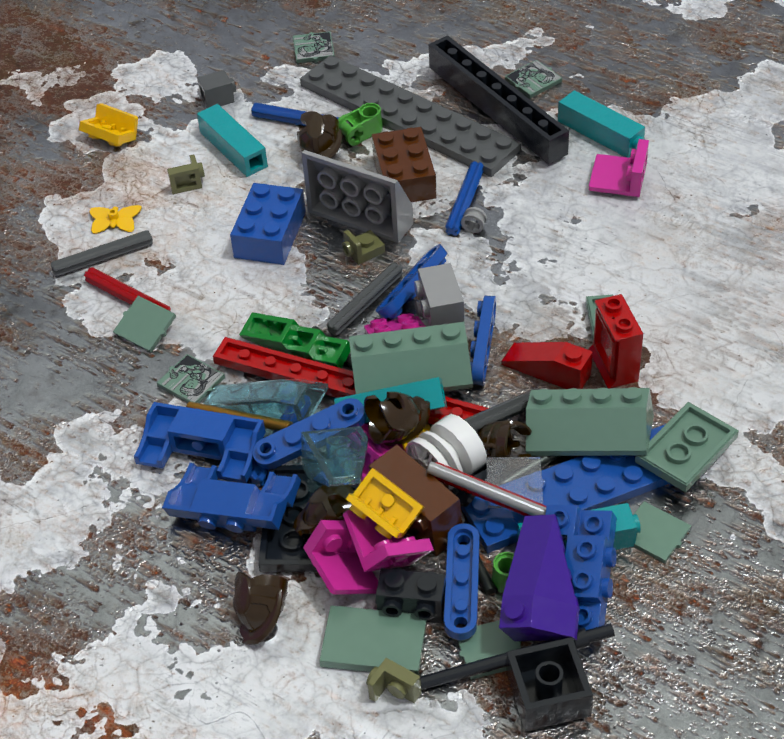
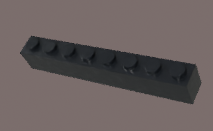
M448 35L428 44L429 68L547 164L568 155L569 130Z

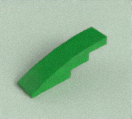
M252 312L239 334L242 338L265 348L342 368L350 354V342L348 340L327 337L322 330L299 326L294 319Z

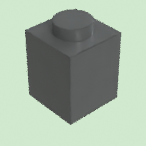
M225 70L197 77L200 97L206 108L215 104L223 106L235 102L233 92H236V85L233 78H229Z

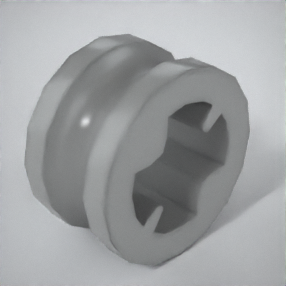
M477 207L467 208L461 219L462 227L470 233L481 232L487 220L486 213Z

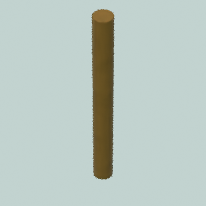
M188 402L186 406L188 408L260 419L264 421L266 429L276 431L293 424L292 421L195 402Z

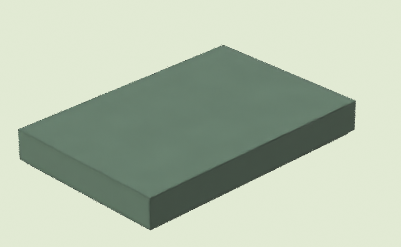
M687 402L649 441L647 455H635V462L686 493L738 438L739 430Z
M331 605L319 660L320 667L371 672L374 667L379 668L384 659L388 658L419 675L427 620L417 618L415 613L402 612L400 616L390 617L385 615L382 610Z

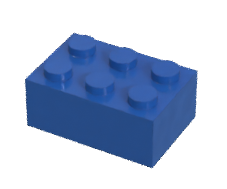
M253 183L230 234L234 258L285 265L306 213L303 189Z

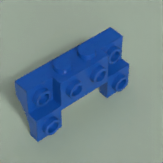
M153 402L146 416L141 442L134 455L135 463L163 469L172 452L221 460L217 469L218 479L247 483L256 464L252 454L253 447H255L259 440L263 439L266 433L264 421L197 408Z
M189 463L187 471L179 484L168 491L162 507L169 516L196 519L201 527L211 530L216 527L226 528L235 533H242L243 530L256 532L257 527L279 530L286 507H293L301 479L297 474L287 477L269 472L268 478L260 491L255 484L217 480L218 467L216 465L206 468L197 467L194 463Z
M547 505L545 515L555 514L557 516L562 539L567 541L565 558L567 566L571 571L573 579L571 582L580 607L578 629L584 627L585 630L605 625L607 599L611 598L613 594V582L610 578L611 567H615L617 559L616 549L614 548L617 518L613 511L581 510L578 505Z

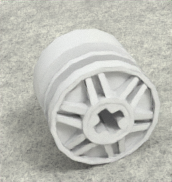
M453 414L443 417L431 426L430 431L422 432L418 438L411 440L406 446V453L426 470L432 461L442 463L472 476L487 463L486 450L476 431L461 417ZM442 483L450 491L453 490L454 487Z

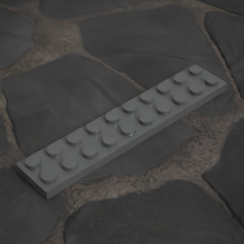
M332 55L328 56L300 78L302 87L352 111L366 103L378 104L381 108L383 126L394 131L421 127L427 147L467 166H470L473 161L481 162L484 165L483 173L490 177L494 176L521 151L520 142Z

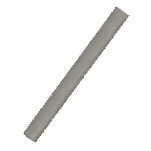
M431 461L426 471L428 474L529 515L546 514V507Z

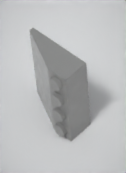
M303 150L302 162L308 213L364 232L371 230L376 236L396 243L401 241L413 225V208L398 180Z

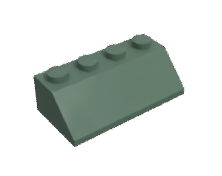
M464 322L349 336L356 394L437 377L442 379L444 391L473 388Z
M650 388L531 390L526 407V425L532 432L531 435H526V454H531V456L647 455L654 418Z

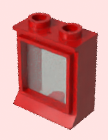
M622 294L595 300L594 303L597 308L595 311L594 340L588 350L593 351L592 358L607 388L610 389L639 382L643 332Z

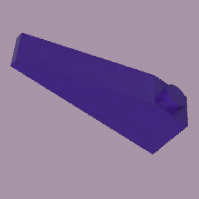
M555 514L525 516L502 596L499 628L513 641H557L570 637L573 640H577L580 607L578 599L574 594L571 582L573 579L571 571L567 566L564 554L565 547Z

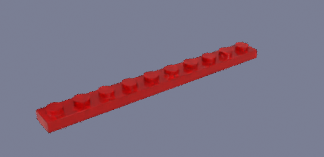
M224 337L213 355L214 364L332 397L340 398L356 394L353 371L228 337ZM445 396L447 408L430 411L428 423L435 424L449 414L466 419L488 408Z

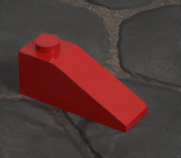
M568 342L513 343L502 359L501 365L564 389H583L591 376L593 351Z

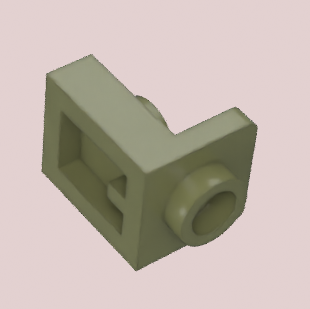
M194 154L189 155L191 164L167 169L172 194L202 188L201 178L205 177L202 162L197 163Z
M349 230L343 231L344 242L342 243V249L345 255L351 257L358 265L385 253V244L371 230L356 237Z
M388 658L384 659L379 668L374 667L371 670L366 682L369 699L374 702L378 700L386 688L396 698H405L412 703H415L422 693L420 676Z

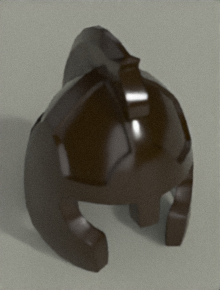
M315 111L303 113L300 120L306 127L301 131H297V140L302 152L307 150L328 158L335 156L342 142V132L339 129L338 119L331 114L321 115Z
M387 392L384 401H380L375 395L367 396L364 400V411L370 419L368 424L369 438L375 444H385L388 446L400 445L411 441L420 434L428 423L430 402L418 396L412 398L401 392Z
M514 420L497 421L484 425L477 434L483 442L487 453L486 465L491 467L502 463L506 467L504 470H517L526 466L532 458L531 454H520L515 459L509 460L512 447L520 446L519 440H512L510 429L516 430L521 435H531V429L526 424Z
M339 478L320 486L311 495L306 507L295 518L293 524L295 532L299 536L312 534L321 520L345 521L343 513L350 510L349 508L352 505L346 500V497L349 493L353 494L354 490Z
M238 571L234 583L233 607L242 623L240 633L244 639V644H259L272 632L280 613L284 609L288 593V580L280 576L266 574L250 578L245 573Z

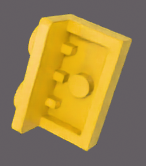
M99 103L96 105L94 118L80 121L79 131L87 133L90 138L103 139L108 141L109 145L118 147L124 143L136 140L138 117Z
M371 468L354 493H349L346 497V500L352 504L349 509L364 520L367 516L377 523L375 529L388 539H391L392 536L402 538L425 508L374 468Z

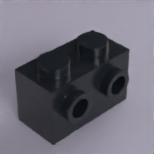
M381 568L376 591L377 610H382L385 615L390 617L400 616L402 612L415 613L417 618L427 620V622L442 623L445 605V574H437L432 571H406L401 568Z

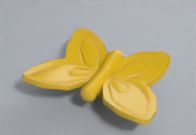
M116 206L112 209L103 207L90 208V215L95 219L92 223V233L98 234L103 232L109 226L112 229L117 226L123 231L133 232L134 221L132 218L141 211L142 206H128L119 211Z

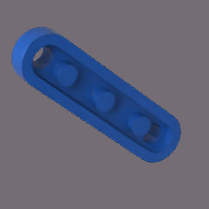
M441 244L434 246L426 252L377 307L376 312L381 318L395 319L402 313L403 309L401 307L404 303H408L416 297L414 281L418 280L419 268L442 265L447 261L445 259L447 251Z
M484 295L483 301H478L477 317H480V321L475 320L474 337H477V340L471 341L470 357L473 358V362H470L473 385L483 386L486 380L496 317V296Z
M353 398L336 403L259 440L255 447H253V458L258 466L263 469L270 470L279 467L360 428L367 418L364 406L359 400ZM353 409L352 413L345 414L346 411ZM271 448L268 453H263L266 449Z
M466 523L457 524L452 527L448 532L444 629L447 635L455 640L469 639L477 630L480 537L478 530ZM461 542H467L468 544H467V545H460L459 543H461ZM458 624H464V625H466L465 627H462V628L456 627V625H458Z

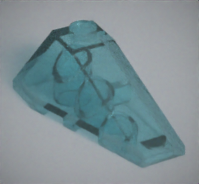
M278 379L218 385L213 388L203 404L292 421L294 424L314 414L329 386L328 383L305 379Z
M361 426L301 432L302 467L308 478L328 487L361 483L368 437Z

